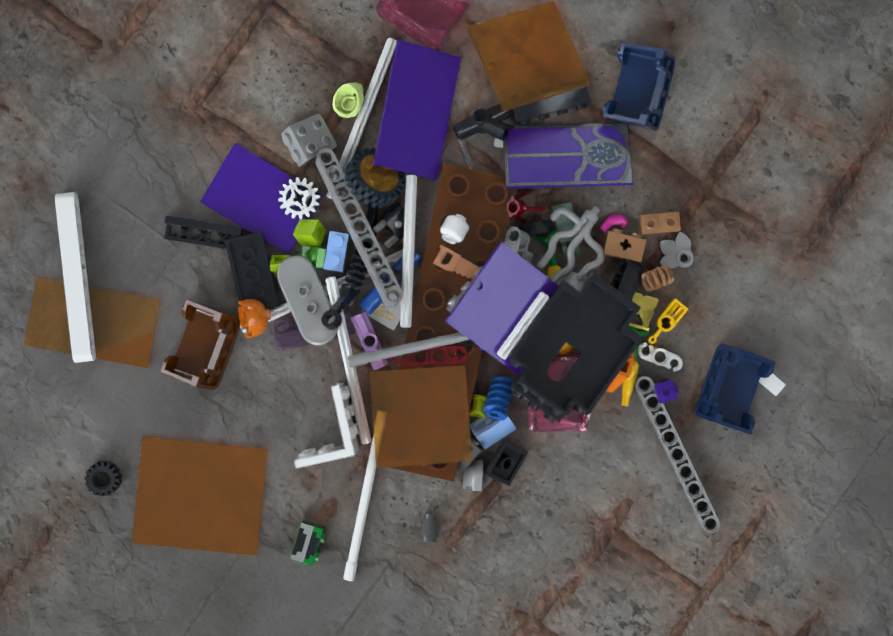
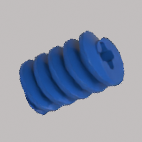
M500 376L494 377L491 380V386L489 387L483 408L484 413L488 417L500 421L506 419L507 407L510 406L508 400L512 399L510 393L513 390L509 388L514 382L512 379Z

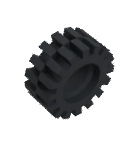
M109 461L97 462L86 471L87 475L84 480L87 483L85 485L89 487L88 491H92L95 496L103 497L114 493L122 482L120 480L122 478V474L119 473L120 469L116 468V465L111 464ZM101 471L107 472L110 476V482L107 486H101L97 483L96 477Z

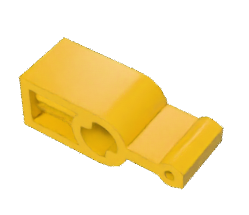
M673 298L655 321L657 329L651 336L647 337L646 341L654 344L662 331H671L687 312L688 308L676 298ZM663 318H667V323L669 324L665 329L662 328L663 323L661 320Z

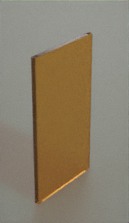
M36 277L24 345L72 354L64 282ZM89 287L96 359L148 368L160 300Z

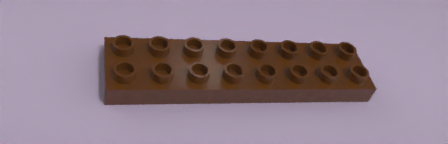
M443 163L412 307L411 327L407 330L405 344L459 332L445 322L450 314L446 310L449 306L447 303L454 295L458 296L462 292L461 287L467 281L471 282L472 279H467L466 276H461L460 273L456 274L455 271H446L433 264L440 251V245H443L476 266L483 267L498 244L505 242L506 232L509 229L511 220L506 207L507 203L511 200V196H516L517 188H506L505 176ZM460 214L466 218L469 230L462 242L448 243L442 238L440 228L447 216ZM447 253L442 264H448L453 255ZM471 340L444 345L463 346L468 353V357L463 363L400 365L379 466L454 482L482 350L479 349L478 345ZM440 349L436 350L434 358L437 361H442L445 358V352ZM447 349V361H452L451 357H457V360H461V357L465 356L461 349H457L456 353H451V349ZM417 351L414 357L417 361L421 362L425 360L426 354L424 351ZM412 353L402 355L401 362H403L404 358H409L408 362H413L411 358Z

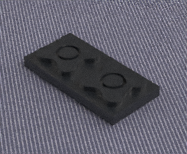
M263 231L224 240L239 301L247 299L259 300L265 309L280 306L273 273L270 271V260Z

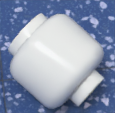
M460 214L449 215L440 228L442 238L451 244L460 243L466 236L469 225L464 216Z

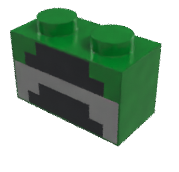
M303 520L300 524L290 559L310 566L313 565L314 561L318 562L321 553L318 547L320 543H324L326 532L323 531L325 527Z

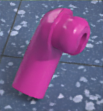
M611 214L599 228L606 233L613 225L625 227L628 224V219L623 214Z

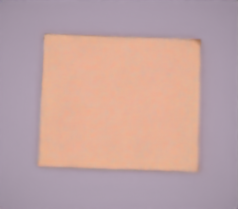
M143 436L141 439L142 445L132 543L256 556L258 553L257 547L268 454L267 449Z

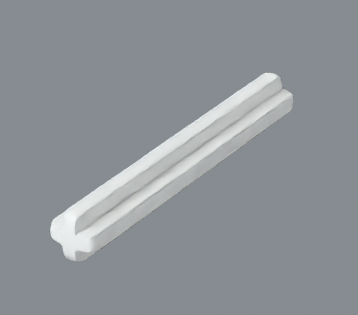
M543 292L538 294L498 350L497 354L502 359L506 360L546 305L550 298L547 294Z

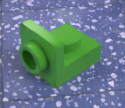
M303 245L301 256L307 258L314 267L323 268L326 249Z

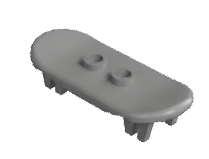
M302 256L288 257L279 265L277 279L304 340L310 344H327L336 336L338 328L329 330L321 322L323 314L332 306L317 272L307 258ZM335 316L331 317L328 323H332L335 320Z

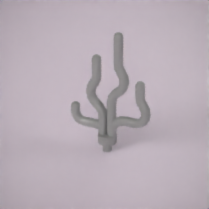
M594 206L591 211L586 210L581 218L566 207L557 208L551 214L550 219L552 221H556L560 215H565L575 223L572 229L557 232L551 237L547 252L537 264L539 269H543L553 257L557 242L560 239L575 236L567 248L568 264L565 268L558 270L552 275L550 279L553 282L557 283L560 278L572 272L575 266L574 251L583 239L597 252V258L587 263L577 274L576 279L582 281L591 270L598 268L603 263L605 258L604 250L593 240L590 234L592 227L599 219L597 214L600 210Z

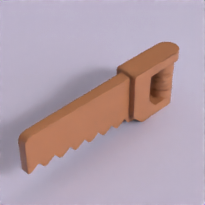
M440 245V251L433 264L446 271H455L456 274L460 273L461 276H466L467 279L471 278L473 280L475 278L474 273L480 267L462 258L461 255L447 247ZM447 253L453 255L448 264H442Z

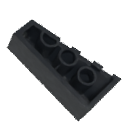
M585 80L563 84L558 89H555V87L546 88L538 94L534 91L528 92L519 99L518 95L510 97L515 124L520 123V125L529 124L531 119L538 118L539 121L550 118L549 115L557 113V116L569 113L568 110L574 108L576 111L586 109L587 105L591 102Z

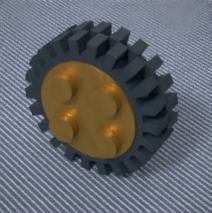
M365 148L364 151L360 150L347 164L344 174H347L345 181L349 182L346 185L348 188L353 187L350 192L352 195L358 194L356 199L360 201L361 198H364L363 204L367 205L371 202V207L378 205V208L387 207L393 204L405 189L406 178H403L405 173L373 165L376 148L371 150Z

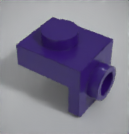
M671 379L654 385L659 403L678 398L677 393H679L677 384Z

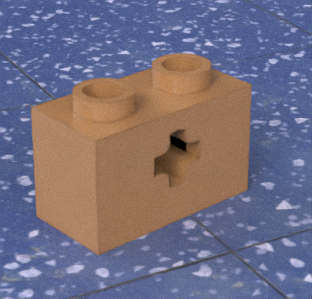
M679 212L638 216L640 235L681 231Z
M612 229V232H607L603 254L641 263L646 239H642L643 235L631 233V236L623 234L624 231ZM626 240V244L630 246L622 250L623 246H620V243Z

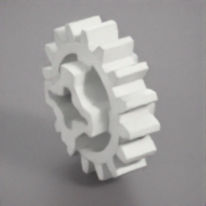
M296 177V182L290 179V185L283 184L285 190L279 191L283 195V198L278 199V201L283 202L280 208L287 209L285 211L286 215L292 213L293 219H295L296 215L299 216V219H303L304 214L309 218L310 211L316 212L314 206L320 205L316 202V199L321 197L315 194L318 188L312 189L314 183L310 182L307 184L306 178L302 182H300L299 177ZM297 186H304L308 190L301 191ZM291 190V197L287 200L288 192ZM296 192L301 196L304 195V197L302 198L303 205L298 201H295V199H297ZM312 197V202H311L310 206L308 207V206H307L308 199ZM298 206L301 211L292 210L290 207Z

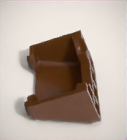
M186 300L182 307V316L188 320L183 337L176 356L170 355L165 358L160 372L195 387L215 390L221 382L237 338L240 320L232 315Z

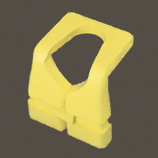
M635 292L632 301L641 307L637 314L641 316L643 325L630 323L629 326L649 331L650 328L648 326L659 300L647 295L643 297L642 294Z

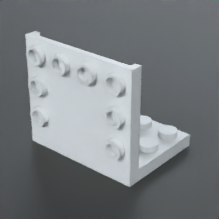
M345 382L331 387L344 445L335 447L334 443L321 447L318 451L315 448L306 449L294 460L296 468L354 456L358 452L359 445L356 435L359 434L357 423H353L352 416L355 415L353 404L349 405L348 398L351 397L349 385L345 386Z

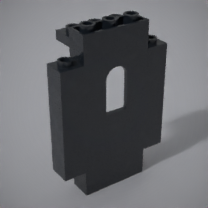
M595 273L589 275L579 291L566 281H561L546 305L508 356L511 360L509 363L518 370L520 367L523 368L509 387L513 390L511 394L520 400L522 398L526 399L529 402L527 405L536 412L540 409L545 413L543 417L551 423L554 420L560 422L564 416L567 417L571 412L569 408L572 404L574 405L572 409L580 415H583V413L589 415L643 339V337L628 327L641 307ZM567 342L578 350L581 355L562 380L554 381L548 376V367Z

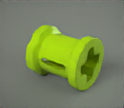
M473 395V404L469 415L485 418L486 414L483 408L487 397Z

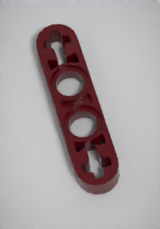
M440 346L422 350L425 352L426 358L421 362L415 359V352L411 354L413 362H408L409 358H404L403 362H399V359L392 357V360L397 365L457 364L466 361L468 353L463 346ZM440 349L445 352V358L442 361H437L434 358L436 350ZM447 349H451V353H456L457 349H461L465 356H462L461 360H457V357H451L452 361H447Z

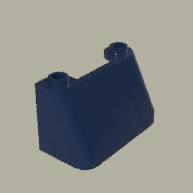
M622 42L617 52V58L623 65L614 99L609 100L603 106V117L657 131L661 123L675 68V57L662 48Z
M726 344L719 345L714 353L696 405V415L751 435L752 429L755 426L753 415L748 414L760 377L768 378L773 373L776 362Z

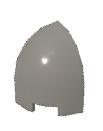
M483 459L473 461L465 469L463 489L482 491Z

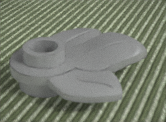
M679 232L675 241H660L661 251L665 255L660 261L662 265H669L670 269L677 266L686 268L692 265L694 255L690 251L691 241L684 233ZM682 255L687 256L686 262L681 261Z

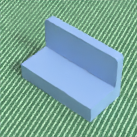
M507 413L505 414L506 419L502 421L492 419L486 415L485 418H479L469 424V427L484 449H487L516 430Z

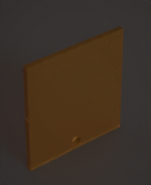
M555 1L515 13L511 12L508 15L470 25L467 28L503 112L543 99L547 100L550 97L590 85L588 76Z
M465 365L431 368L415 367V369L370 372L376 468L410 465L426 466L427 464L472 461Z

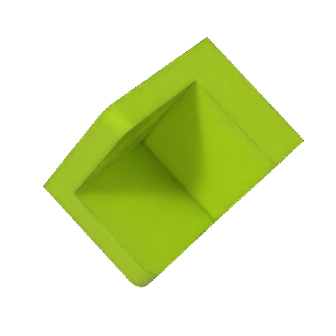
M300 219L293 236L302 246L320 247L327 230L319 220Z

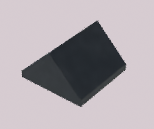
M502 438L488 462L484 474L510 486L528 452Z

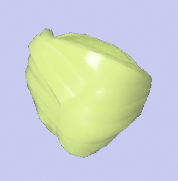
M357 82L347 83L336 91L332 106L333 110L340 117H355L361 111L364 104L362 84Z

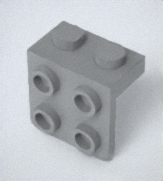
M320 114L290 125L281 133L282 140L289 148L292 159L297 163L298 167L317 157L320 150L324 148L332 150L337 146Z

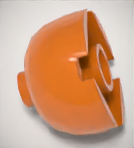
M247 299L238 301V304L241 305L238 307L241 328L245 327L247 331L244 333V336L252 338L265 332L268 327V320H271L270 310L265 309L259 300Z

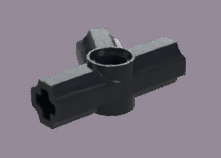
M501 102L488 109H477L474 111L473 116L452 125V129L460 141L476 133H487L502 141L507 138L511 129L510 125L502 121L510 118L511 113L507 104Z

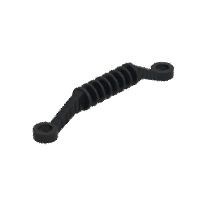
M369 202L367 221L376 237L377 233L373 230V227L377 225L378 205L371 207V202ZM363 242L365 248H372L369 242ZM357 249L354 252L357 256L352 257L355 263H350V268L353 270L347 271V274L351 277H345L344 279L349 284L344 283L342 285L341 296L322 316L321 322L329 330H335L341 325L342 316L340 313L356 295L360 294L361 290L358 287L363 285V282L360 280H364L366 276L363 273L368 272ZM335 316V320L332 323H328L329 319Z

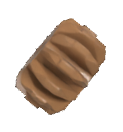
M663 265L641 275V283L645 291L650 292L673 283L674 274L669 265Z

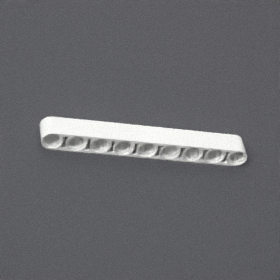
M76 192L60 193L55 195V206L72 357L75 363L95 361L96 350L79 199Z

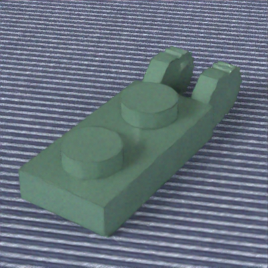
M571 202L552 206L553 212L560 207H566L573 212ZM560 215L555 221L558 232L570 230L575 225L565 215ZM575 236L559 240L564 258H567L566 242H571ZM579 245L574 251L576 256L580 255Z

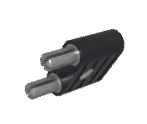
M399 203L381 217V221L373 227L376 233L385 226L393 236L384 243L388 248L396 241L400 242L404 238L405 209Z

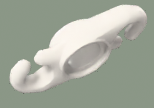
M647 342L639 345L638 355L640 358L653 364L664 366L667 369H671L670 361L676 359L678 365L673 367L672 370L676 372L682 368L683 361L680 356L665 349L656 348L652 344L648 346L650 352L646 355L642 353V349L648 345ZM658 351H662L665 354V360L660 363L655 360V354Z

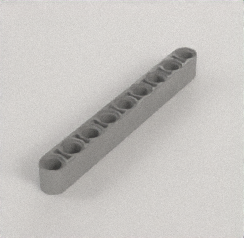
M324 148L317 155L316 166L383 303L387 307H395L403 297L402 290L355 194L352 195L350 192L352 188H348L346 185L348 181H345V174L334 152ZM321 157H327L330 162H323ZM329 174H336L338 179H331ZM342 190L347 196L341 197L337 191ZM350 207L354 209L355 213L349 214L346 211V208ZM354 225H361L363 231H357ZM363 242H369L372 248H365ZM371 259L379 260L380 265H373ZM379 277H387L388 283L381 282ZM394 293L397 300H391L388 294Z
M639 376L636 378L635 389L701 527L708 533H714L720 527L719 519L664 404L658 402L651 378ZM643 379H646L649 383L648 388L645 390H641L639 387V382ZM650 397H655L657 400V404L654 407H649L647 404V400ZM659 414L665 416V421L662 424L656 423V417ZM670 431L673 433V439L666 442L664 434ZM675 449L681 450V456L678 459L672 457V452ZM684 466H688L690 469L687 476H682L680 473ZM691 484L698 485L697 492H689ZM700 501H705L706 508L699 511L697 504ZM710 518L714 519V525L711 528H707L705 525L706 521Z

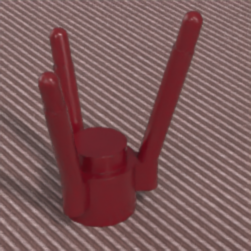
M531 189L516 196H511V200L507 203L506 207L509 217H514L524 223L526 219L519 215H522L525 211H545V208L526 206L524 201L519 200L531 193Z

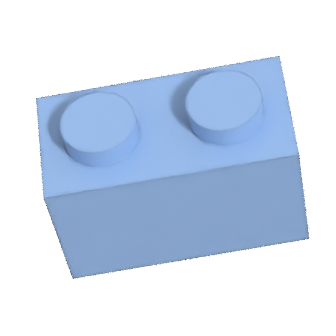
M330 231L323 269L344 273L350 240L349 234Z

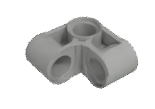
M511 227L506 232L504 244L531 264L533 253L527 251L530 242L529 234L517 227Z

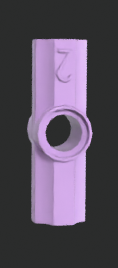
M366 311L351 317L350 319L365 352L381 350L382 347L378 336L372 327ZM366 336H373L375 343L368 346L365 344L364 339ZM387 358L370 362L373 370L389 364Z

